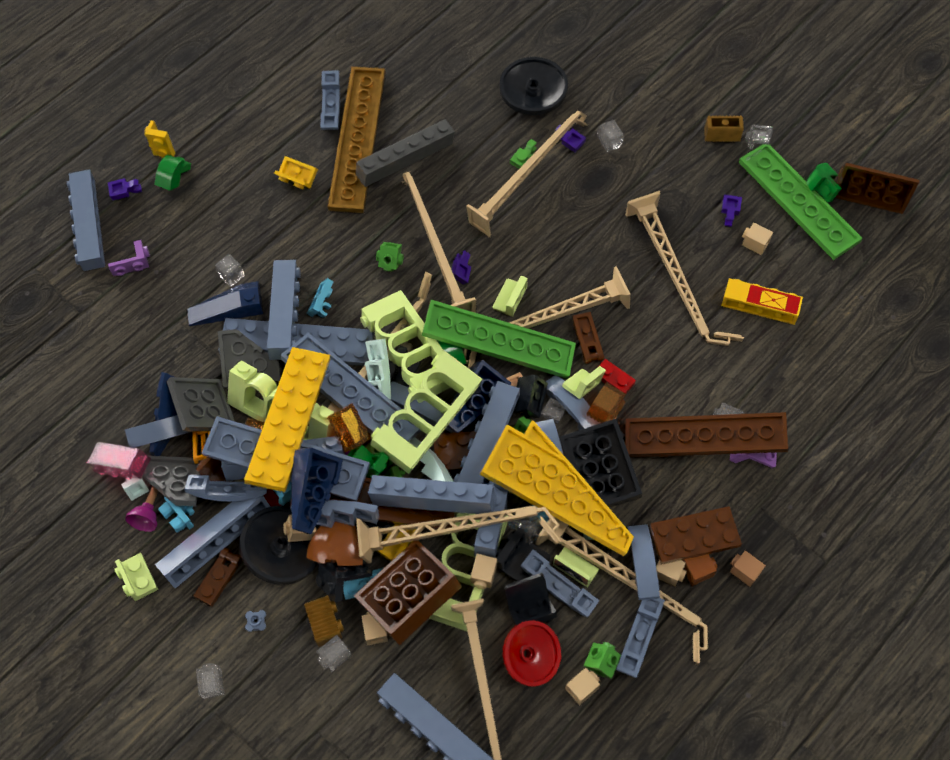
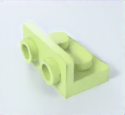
M141 553L123 562L119 559L115 561L117 565L115 572L120 580L123 578L125 585L122 587L127 597L131 596L137 601L158 590Z

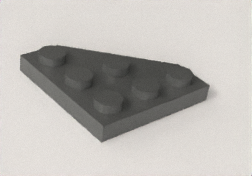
M237 329L218 331L223 388H228L229 371L241 360L256 368L257 373L267 374L275 382H280V363L277 360H269L267 352Z
M143 456L140 473L144 479L175 506H196L198 497L185 492L188 475H199L196 471L198 464L194 463L193 458Z

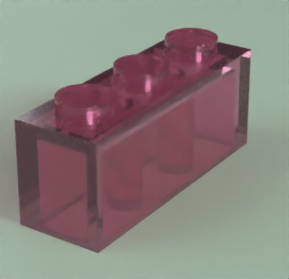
M98 442L87 463L98 474L104 475V473H107L113 477L119 475L131 480L132 478L141 479L151 458L138 448Z

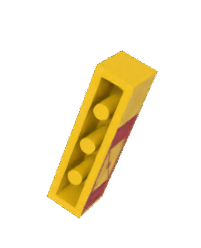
M729 278L721 306L795 325L803 297L797 296L794 293H785L774 288L770 289L758 284H750L739 279Z

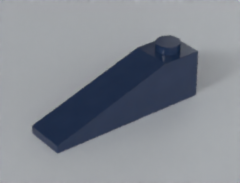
M259 281L240 284L188 308L189 326L225 321V318L238 319L262 315L263 307Z
M484 360L472 364L470 368L471 371L482 378L480 386L448 425L456 433H459L482 414L485 403L488 404L491 399L489 398L491 387H495L497 381L511 385L509 380ZM456 392L450 406L460 395L458 392Z
M161 372L156 397H160L159 408H155L154 411L155 421L177 415L167 384V380L174 376ZM171 438L150 443V454L152 456H160Z
M311 447L295 450L292 466L293 530L309 535L312 534L322 514L321 510L325 502L329 500L333 486L339 480L343 459Z

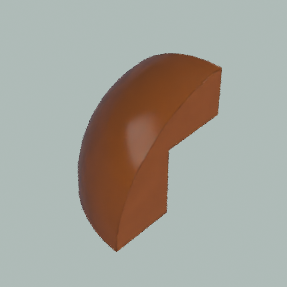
M336 521L332 528L321 525L310 541L307 558L323 564L325 562L337 563L338 566L363 565V559L359 556L356 526Z

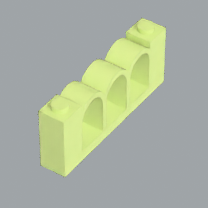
M400 290L362 308L360 320L363 326L368 327L371 333L375 331L376 340L386 339L388 357L390 361L401 367V375L403 380L409 385L408 391L410 394L413 390L421 389L425 374L432 368L419 374L412 373L407 368L429 356L433 359L437 355L441 356L444 350L437 340L421 336L424 322ZM403 317L410 325L392 334L381 331L384 326ZM414 337H418L423 346L405 354L394 350L398 345ZM439 379L427 382L428 389L435 395L451 388ZM416 399L418 403L425 401L423 399Z
M446 351L441 356L437 355L431 362L433 365L432 369L425 374L421 389L413 390L408 395L404 409L393 413L389 419L388 426L384 424L381 429L377 427L371 435V446L380 453L384 452L388 455V459L408 474L477 390L482 381L481 377ZM439 379L460 395L449 406L428 389L427 382ZM423 399L444 415L433 427L413 412L410 407V403L413 400ZM398 420H407L427 434V436L416 448L395 432L393 423Z
M241 360L229 371L227 404L264 424L275 396L277 385L270 376L264 373H257L256 368ZM256 389L262 394L264 401L255 396ZM315 403L303 440L336 436L339 414L323 405L320 407Z
M455 512L456 517L476 515ZM462 522L455 523V525L459 526ZM503 522L497 551L500 547L508 522ZM458 532L451 533L453 544L445 548L442 554V564L455 575L459 582L474 586V584H471V575L454 570L447 564L449 557L456 553L476 558L474 556V547L460 542L456 537ZM474 587L469 601L481 599L484 589ZM449 599L429 617V619L467 631L463 615L451 609L452 605L462 602Z

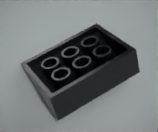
M617 419L559 437L566 459L608 507L642 498V491Z

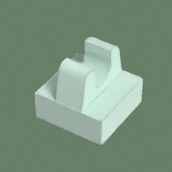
M132 473L125 476L126 482L121 484L131 501L149 491L140 474L135 477Z

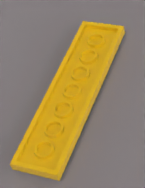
M292 347L245 475V484L286 492L292 474L295 450L300 449L330 362V355Z

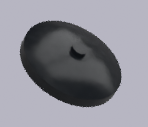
M526 57L516 60L505 68L500 78V94L504 102L511 109L526 115H542L555 110L563 103L568 91V80L563 69L555 62L542 57Z
M287 506L267 507L255 513L246 522L239 542L242 560L249 571L259 579L276 585H288L299 582L310 575L318 562L307 558V550L311 540L288 542V536L284 534L283 525L286 523L288 516L292 515L291 507Z

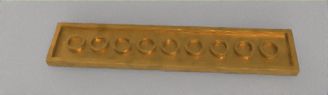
M351 67L328 202L329 211L364 213L368 186L365 187L356 176V162L373 154L385 69Z

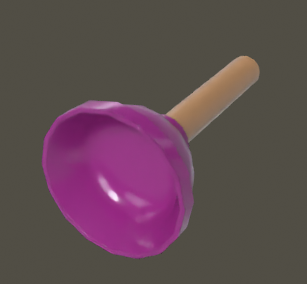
M152 486L146 502L142 506L133 508L125 517L126 522L130 526L140 531L152 532L157 527L153 503L159 491L154 486Z

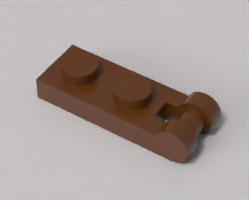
M591 312L573 315L572 321L581 347L584 363L589 364L594 360L603 361L604 354ZM595 349V353H589V350Z
M226 547L221 550L218 559L193 596L208 606L213 607L241 564L242 557L239 554H232L231 550ZM227 560L231 562L229 567L224 565Z

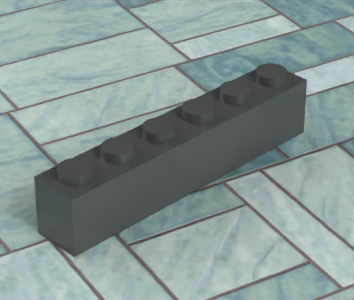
M444 119L357 161L356 176L367 187L452 145L455 131Z

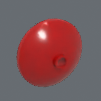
M525 621L512 628L503 646V660L508 673L515 681L525 686H540L553 678L560 665L561 647L556 634L549 626L539 621Z

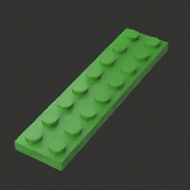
M767 142L740 158L739 163L833 260L861 243L863 238L816 191H811L807 182Z
M435 300L430 301L421 335L566 379L570 376L576 343Z

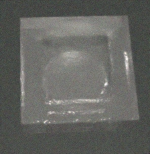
M550 398L541 416L548 420L553 419L554 423L558 425L566 409L561 403Z

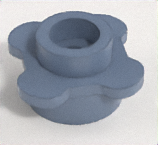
M248 611L246 613L247 624L245 628L247 631H263L266 628L265 611Z

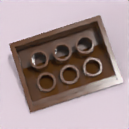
M845 163L835 180L842 188L835 198L903 214L920 180Z
M415 540L354 596L393 640L400 645L462 586L447 567L424 545Z

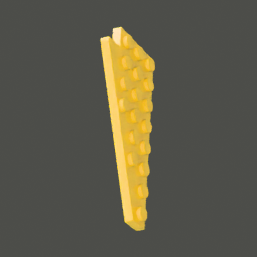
M532 420L524 434L506 425L479 475L538 508L545 507L553 517L620 555L625 556L634 536L535 421Z

